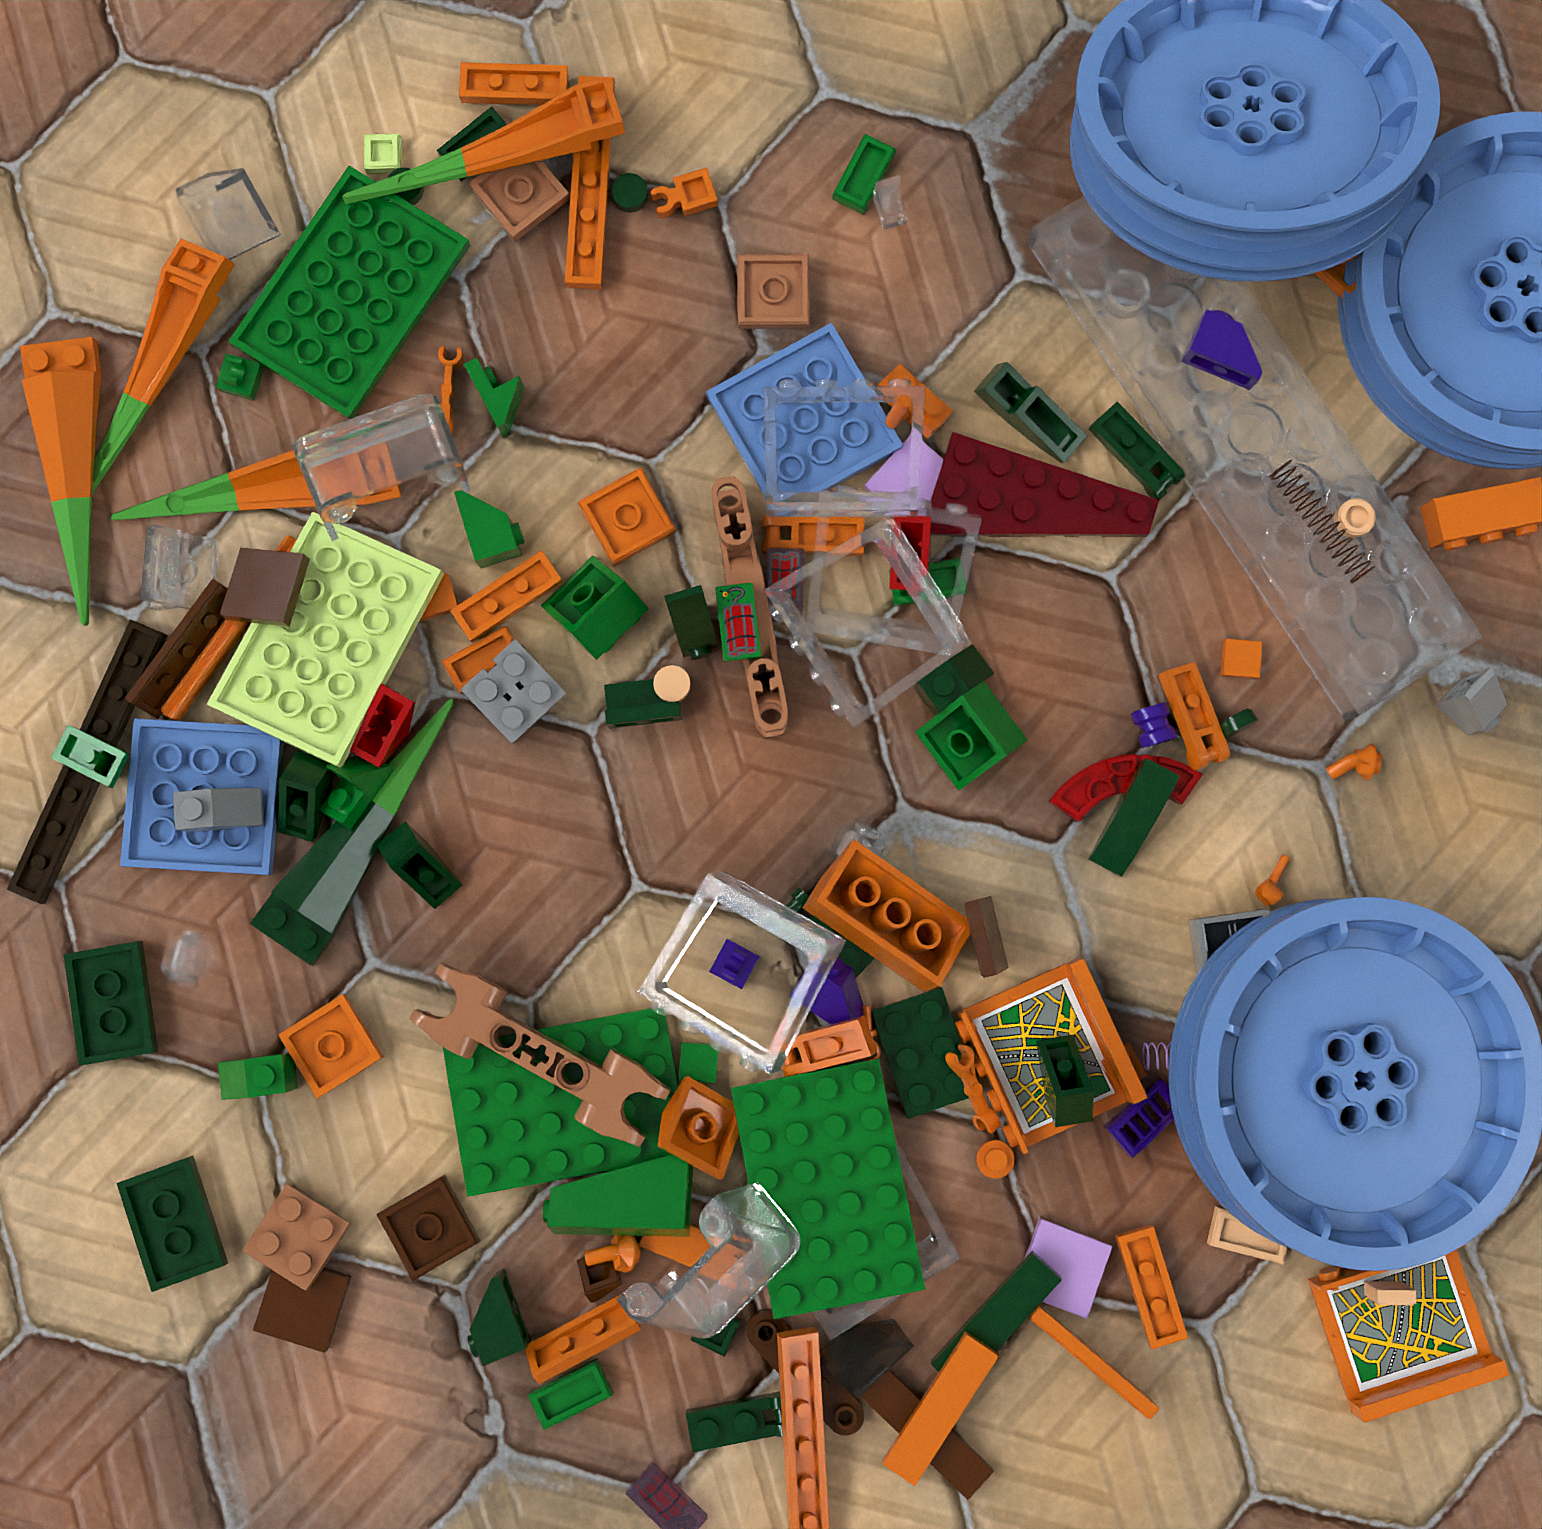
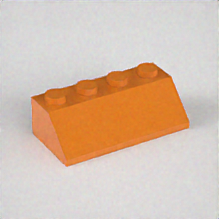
M855 839L847 845L823 874L803 906V909L923 992L941 986L971 933L968 919Z

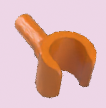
M1281 855L1272 874L1255 890L1257 898L1267 907L1270 904H1276L1284 895L1276 884L1279 882L1290 861V858L1286 855Z

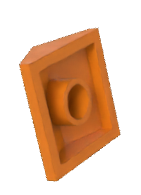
M684 1077L662 1112L658 1147L712 1177L722 1180L739 1135L734 1103L691 1077Z

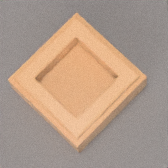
M1364 1281V1295L1378 1305L1414 1306L1416 1304V1290L1403 1282Z

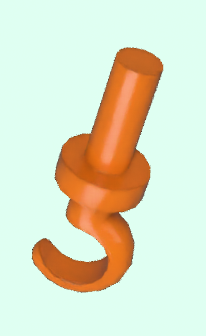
M862 1005L863 1016L865 1015L873 1038V1036H877V1028L872 1027L871 1005ZM874 1041L877 1050L876 1055L871 1058H861L863 1061L874 1060L880 1057L881 1049L877 1042Z

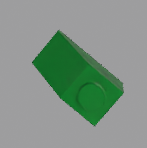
M462 490L454 492L474 560L480 568L522 556L519 545L524 544L525 540L519 522L512 523L507 513Z
M289 1052L218 1062L222 1100L286 1093L298 1089L296 1066Z

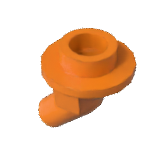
M1369 744L1363 749H1355L1354 753L1346 755L1327 766L1326 770L1334 780L1355 768L1363 780L1369 781L1373 774L1377 775L1379 773L1382 755L1377 752L1374 744Z
M615 1235L611 1239V1245L584 1252L587 1266L613 1260L615 1270L624 1273L632 1271L639 1262L641 1255L640 1245L636 1238L623 1235Z

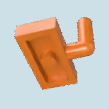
M901 364L880 381L874 390L876 394L892 407L885 419V424L890 429L898 427L906 419L928 439L953 413L951 408Z

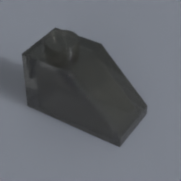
M894 1319L845 1326L819 1350V1353L832 1376L859 1399L906 1355L914 1345L900 1325Z

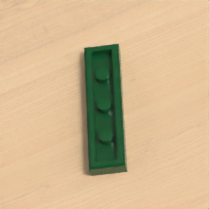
M1032 1250L933 1357L931 1365L939 1372L965 1331L997 1351L1062 1281L1061 1276Z

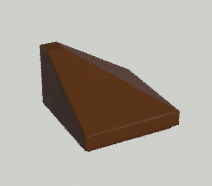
M585 1257L577 1260L584 1293L591 1303L598 1301L622 1285L620 1273L615 1270L613 1260L592 1266H587Z

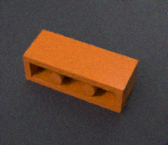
M1541 477L1434 498L1424 504L1420 509L1430 549L1444 546L1445 552L1467 547V541L1479 539L1482 545L1504 539L1503 534L1515 532L1516 537H1523L1539 532L1538 526L1542 525Z

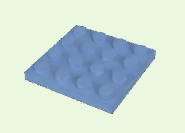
M832 322L706 391L707 399L772 512L777 516L793 511L890 457L904 446L895 430L886 426L885 419L887 416Z
M134 719L120 866L273 875L279 806V778L282 771L284 742L249 725ZM218 788L262 789L264 826L191 833L175 830L173 792Z

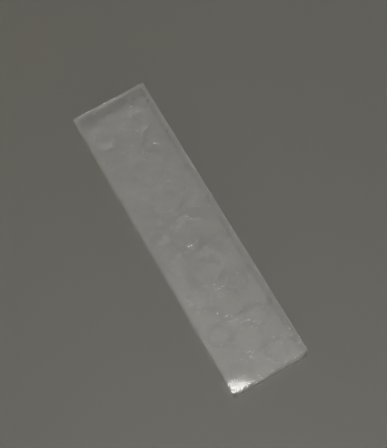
M1084 196L1033 227L1027 243L1164 450L1183 469L1185 473L1184 480L1345 721L1362 715L1483 637L1243 281L1216 279L1189 273L1145 255L1122 240L1105 225L1093 211ZM1206 309L1224 311L1230 314L1233 320L1242 323L1263 371L1261 378L1251 390L1181 362L1197 322ZM1289 460H1292V462L1279 471L1275 477L1297 466V469L1281 485L1303 474V477L1286 494L1304 483L1310 482L1292 501L1312 490H1316L1298 509L1318 498H1322L1304 517L1328 505V508L1311 524L1329 514L1334 513L1335 515L1338 507L1350 499H1363L1374 508L1376 520L1373 528L1361 537L1352 538L1338 553L1340 554L1354 545H1359L1345 560L1347 561L1360 553H1365L1362 559L1351 568L1353 569L1366 561H1371L1370 565L1358 576L1372 566H1375L1374 569L1353 584H1351L1350 580L1368 563L1346 575L1344 572L1362 555L1338 567V564L1355 548L1332 559V556L1349 540L1325 551L1341 535L1339 533L1327 541L1319 543L1335 525L1317 535H1313L1328 518L1311 527H1307L1322 510L1302 520L1301 517L1316 502L1295 512V509L1309 495L1289 504V501L1303 487L1287 496H1283V493L1297 479L1281 488H1277V485L1290 472L1273 481L1271 477L1269 478L1274 471ZM1334 516L1317 532L1333 524ZM1335 528V529H1334L1327 537H1325L1323 540H1325L1326 538L1332 536L1333 534H1335V533H1337V532H1339V531ZM1342 535L1332 546L1347 539L1348 537Z

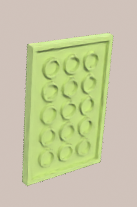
M312 512L290 551L293 553H303L310 559L290 627L251 623L207 705L340 768L344 765L350 753V749L371 702L381 684L386 685L444 573L441 569Z

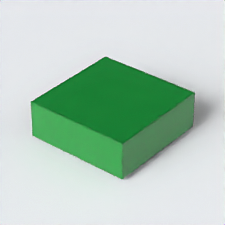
M681 1042L678 1080H683L684 1077L689 1076L698 1082L716 1083L719 1044Z

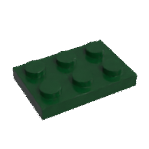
M143 941L63 954L79 1066L158 1052Z
M942 987L871 1010L907 1119L969 1098L964 1092V1084L961 1078L947 1065L945 1059L946 1054L951 1052L955 1053L960 1061L961 1052L958 1049V1045L961 1042Z
M193 1155L116 1183L151 1292L228 1264Z

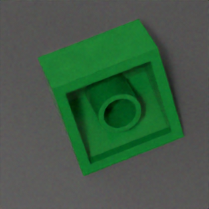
M593 555L541 605L596 660L603 653L609 651L614 643L630 627L634 626L649 609L621 577Z
M984 681L962 694L915 732L958 791L1028 740Z

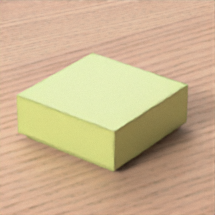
M399 133L364 135V169L367 174H390L392 171L402 168V138Z

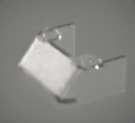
M421 394L304 435L296 440L292 447L316 508L332 541L339 539L334 524L344 523L352 517V514L357 509L356 499L423 475H427L430 482L438 483L439 485H449L458 480L462 491H470L464 466L437 396L433 394Z

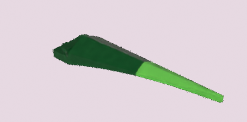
M453 699L448 700L391 761L389 765L394 771L350 830L335 822L271 891L270 897L250 922L252 926L309 965L314 966L336 936L378 850L377 844L383 840L423 761L454 706Z

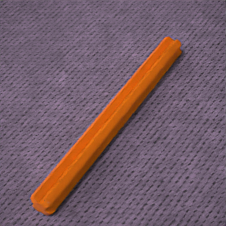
M289 535L285 536L275 551L290 552L296 539ZM224 620L162 706L161 712L174 721L182 719L249 626V622Z

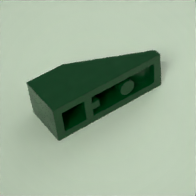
M698 585L664 596L683 658L691 656V660H697L711 655V649L718 647L702 586Z

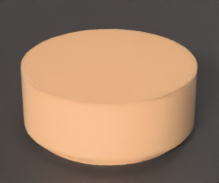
M1359 498L1344 502L1338 507L1334 515V523L1340 521L1336 529L1338 531L1346 529L1343 536L1348 538L1363 536L1373 528L1376 520V514L1371 504Z
M665 666L654 677V690L657 696L664 702H681L690 692V678L687 672L679 666Z

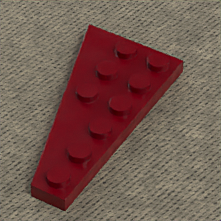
M952 432L925 516L932 517L931 536L1146 537L1150 533L1159 500Z

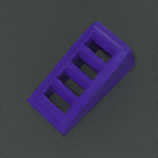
M1161 1078L1145 1090L1147 1099L1136 1104H1128L1103 1126L1127 1156L1131 1158L1142 1151L1174 1120L1169 1088ZM1157 1093L1171 1107L1166 1112L1153 1098ZM1147 1103L1159 1116L1155 1122L1143 1109ZM1136 1113L1148 1125V1128L1144 1131L1132 1118ZM1126 1123L1137 1135L1134 1140H1131L1122 1129Z

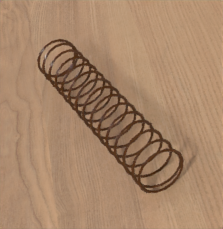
M1289 460L1276 471H1274L1269 476V478L1271 477V480L1273 481L1290 472L1277 485V488H1281L1297 479L1283 493V496H1287L1292 492L1298 490L1299 488L1303 487L1289 501V504H1292L1302 499L1303 497L1309 495L1295 509V512H1298L1306 508L1307 506L1311 505L1312 503L1316 502L1301 517V519L1303 520L1315 514L1316 512L1322 510L1307 525V527H1311L1319 523L1320 521L1328 518L1313 533V535H1317L1323 532L1324 530L1330 528L1331 526L1335 525L1319 541V543H1323L1328 539L1334 537L1335 535L1343 532L1325 550L1328 551L1338 546L1339 544L1349 540L1332 556V559H1334L1342 555L1343 553L1355 548L1338 564V567L1362 555L1354 564H1352L1344 572V574L1346 575L1352 572L1353 570L1359 568L1360 566L1368 563L1359 573H1357L1350 580L1351 584H1353L1354 582L1362 578L1364 575H1366L1368 572H1370L1372 569H1374L1375 566H1372L1367 571L1362 573L1360 576L1358 575L1370 565L1371 561H1366L1358 565L1357 567L1351 569L1365 555V553H1360L1354 556L1353 558L1345 561L1358 548L1359 545H1354L1349 549L1338 554L1352 540V537H1349L1332 546L1346 532V529H1343L1323 540L1340 524V521H1337L1329 525L1328 527L1322 529L1321 531L1317 532L1334 516V513L1329 514L1324 518L1318 520L1317 522L1311 524L1328 508V505L1323 506L1322 508L1304 517L1322 500V498H1318L1310 502L1309 504L1305 505L1304 507L1298 509L1316 492V490H1312L1307 494L1301 496L1300 498L1292 501L1309 485L1310 482H1306L1303 485L1297 487L1296 489L1286 494V492L1303 477V474H1301L1293 478L1292 480L1288 481L1287 483L1281 485V483L1297 469V466L1289 469L1288 471L1284 472L1283 474L1275 477V475L1279 471H1281L1284 467H1286L1289 463L1292 462V460Z

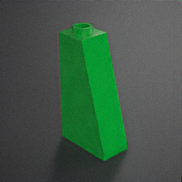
M671 1154L552 1187L550 1189V1199H545L543 1221L547 1223V1227L554 1234L690 1237L694 1166Z

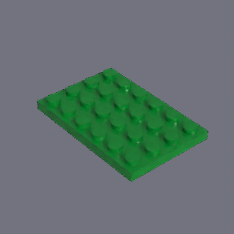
M349 165L228 342L234 348L253 360L260 362L272 372L352 422L471 244L467 238L396 194L345 204L342 197L345 193L376 183Z
M665 1006L536 1029L599 1065L603 1064L610 1049L616 1050L641 1063L652 1075L671 1088L666 1100L643 1092L630 1094L625 1099L623 1107L625 1118L646 1135L640 1147L613 1137L603 1136L581 1124L574 1118V1115L582 1099L479 1043L471 1060L463 1058L443 1047L467 1197L620 1169L671 1155V1153L658 1147L662 1112L679 1086ZM516 1033L499 1036L500 1042L506 1046H513L517 1038ZM527 1035L524 1045L517 1052L521 1054L523 1050L529 1049L536 1054L535 1061L537 1063L549 1060V1057L545 1054L546 1047L544 1045L537 1049L526 1045L531 1039ZM570 1062L565 1066L564 1074L566 1079L573 1083L582 1080L584 1075L583 1069L578 1063Z
M879 1059L731 1088L773 1318L779 1319L926 1290Z

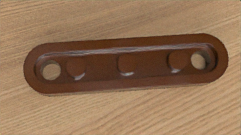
M761 1309L750 1317L747 1324V1336L754 1348L779 1373L777 1333L793 1329L783 1318L774 1319L771 1309ZM765 1325L773 1329V1334L767 1338L762 1337L758 1332ZM820 1358L823 1421L839 1435H852L863 1425V1405L858 1397ZM843 1410H848L853 1414L852 1418L847 1422H843L838 1418L839 1413Z

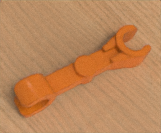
M441 346L438 351L439 360L445 368L444 383L441 385L442 403L439 404L434 424L439 436L450 437L453 435L454 419L451 400L454 397V370L459 369L464 362V356L460 347H457L456 358L450 361L445 359L447 354L445 346Z
M959 1044L958 1049L961 1052L960 1061L955 1053L948 1052L945 1056L946 1063L961 1078L964 1084V1092L969 1096L976 1113L973 1116L975 1127L980 1131L987 1128L988 1133L992 1134L1001 1126V1121L998 1115L988 1107L983 1095V1087L978 1083L975 1076L973 1050L969 1046Z

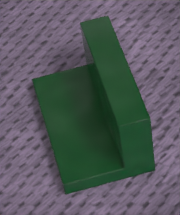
M654 679L604 685L607 707L605 719L609 729L682 720L680 702H664L654 690Z

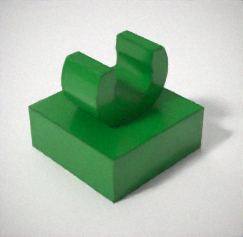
M225 354L215 388L220 392L254 401L264 366L260 362Z

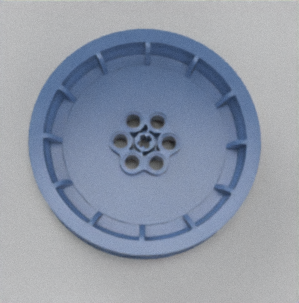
M1123 0L1098 25L1081 57L1070 131L1072 168L1081 192L1102 222L1129 245L1161 263L1189 273L1232 281H1274L1301 277L1331 268L1358 255L1378 241L1401 216L1412 196L1422 163L1437 129L1440 115L1438 77L1429 53L1417 34L1393 9L1381 0Z
M1511 112L1491 115L1462 124L1432 141L1422 163L1412 196L1401 216L1378 241L1359 253L1355 260L1346 263L1343 281L1349 286L1356 281V288L1351 294L1344 290L1343 299L1338 296V315L1346 353L1358 380L1375 405L1399 429L1425 447L1463 463L1495 469H1528L1542 467V112ZM1507 254H1510L1516 263L1510 261ZM1480 277L1485 278L1489 282L1490 287L1484 285ZM1490 311L1498 316L1499 322L1491 317ZM1525 322L1532 325L1534 332L1526 327Z
M1360 897L1303 901L1273 910L1269 916L1265 918L1260 916L1239 929L1211 955L1198 972L1183 1000L1173 1031L1169 1056L1171 1107L1180 1140L1194 1170L1216 1200L1245 1226L1273 1242L1330 1265L1367 1271L1408 1268L1438 1259L1472 1240L1500 1215L1520 1188L1532 1164L1542 1133V1044L1530 1007L1510 972L1481 940L1453 920L1428 908L1387 898ZM1369 1034L1371 1038V1046L1366 1051V1049L1364 1048V1039L1366 1035ZM1333 1040L1336 1050L1333 1057L1330 1058L1327 1049ZM1393 1064L1395 1067L1394 1077L1390 1080L1388 1076L1389 1067ZM1322 1077L1324 1081V1089L1318 1095L1316 1091V1083L1318 1079ZM1382 1100L1384 1109L1383 1113L1378 1116L1376 1109L1378 1103ZM1346 1107L1348 1119L1342 1124L1340 1116L1342 1110Z

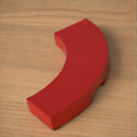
M1120 755L1102 760L1077 772L1055 791L1048 802L1076 822H1080L1101 801L1111 796L1125 793L1140 762L1149 759L1180 776L1169 799L1182 805L1203 774L1193 770L1184 763L1162 756Z

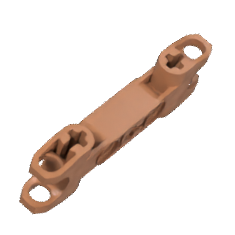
M735 476L719 478L715 480L711 494L723 556L722 565L726 585L753 583L761 658L743 660L741 663L744 664L754 722L758 732L765 739L781 736L787 727L788 708L777 660V645L758 553H756L746 494L742 483ZM725 486L735 487L731 490L719 491L722 487ZM727 498H732L737 501V503L732 506H725L721 504V502ZM737 530L739 539H733L731 531ZM766 675L767 680H769V686L766 688H762V683L759 681V676ZM774 709L780 713L781 719L777 723L768 724L761 719V714L765 710Z
M444 963L439 964L435 974L455 990L457 998L455 1009L446 1017L435 1016L427 1011L417 1009L412 1012L409 1020L426 1032L438 1045L466 1059L471 1060L479 1043L582 1099L574 1115V1118L581 1124L603 1136L613 1137L638 1147L641 1146L646 1135L625 1118L623 1110L625 1099L630 1094L643 1092L666 1100L671 1088L658 1080L641 1063L613 1049H610L602 1065L595 1063L499 1010L508 993L501 986L481 975L468 973ZM504 1025L511 1026L516 1032L517 1038L513 1046L503 1045L499 1040V1030ZM527 1035L531 1039L526 1045L534 1049L544 1045L546 1047L545 1054L549 1057V1060L537 1063L535 1061L536 1054L533 1051L525 1049L521 1054L517 1052L524 1045ZM575 1062L582 1067L584 1075L580 1082L573 1083L566 1079L564 1069L568 1063Z

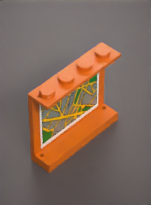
M1084 958L1071 960L956 1012L960 1021L955 1023V1027L964 1044L970 1041L975 1053V1071L979 1078L986 1077L991 1088L990 1091L986 1092L989 1103L995 1113L1001 1111L1007 1125L1001 1127L1010 1147L1017 1146L1022 1154L1029 1152L1027 1147L1077 1125L1055 1127L1045 1099L1036 1046L1037 1040L1067 1035L1074 1036L1094 1090L1093 1117L1126 1102L1136 1104L1148 1098ZM1106 1057L1109 1058L1110 1062L1108 1064L1123 1089L1117 1093L1113 1090L1102 1069L1101 1060Z
M1457 1249L1438 1259L1408 1268L1367 1271L1348 1268L1340 1269L1339 1266H1330L1319 1270V1276L1307 1279L1350 1410L1364 1423L1510 1376L1505 1360L1491 1352ZM1364 1281L1403 1282L1416 1290V1304L1414 1306L1378 1305L1364 1295Z

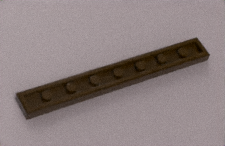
M131 619L129 620L80 730L107 743L118 746L135 708L125 697L163 647L168 635ZM63 765L6 890L39 904H46L100 782Z

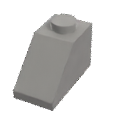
M1489 668L1461 678L1436 705L1467 735L1481 731L1487 733L1493 729L1502 719L1498 714L1508 704L1496 673Z
M218 788L173 792L175 830L191 833L264 826L261 788Z

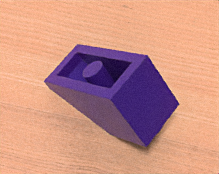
M1206 309L1197 322L1181 362L1251 390L1261 378L1263 371L1242 323L1233 320V317L1224 311Z
M820 948L789 997L829 1024L863 1016V1002L853 969L838 956Z

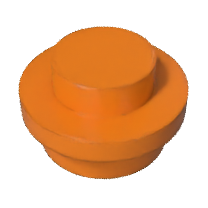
M1000 1140L987 1141L977 1151V1166L989 1178H1002L1009 1174L1013 1168V1151L1006 1143Z

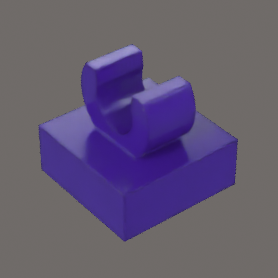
M726 939L709 972L742 989L760 956Z

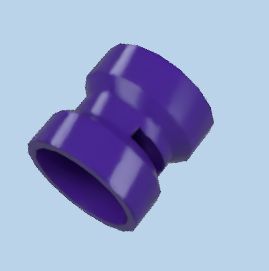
M1166 702L1131 713L1133 723L1139 726L1140 730L1143 729L1144 731L1138 738L1142 749L1178 738L1175 728L1169 724L1167 717L1170 712Z

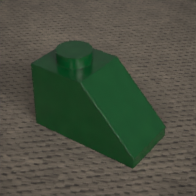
M972 644L917 681L914 689L933 715L936 716L962 694L991 677L994 672Z
M296 752L279 778V833L314 842L324 814L319 809L329 797L332 789V772L326 768V765L330 763L308 753Z
M406 821L377 844L389 867L434 909L463 886L461 881L429 843Z
M1067 1035L1037 1040L1036 1046L1045 1099L1055 1127L1093 1121L1094 1090L1074 1036Z
M505 1269L497 1271L491 1278L469 1329L471 1335H468L470 1350L475 1358L480 1357L483 1366L525 1350L531 1341Z

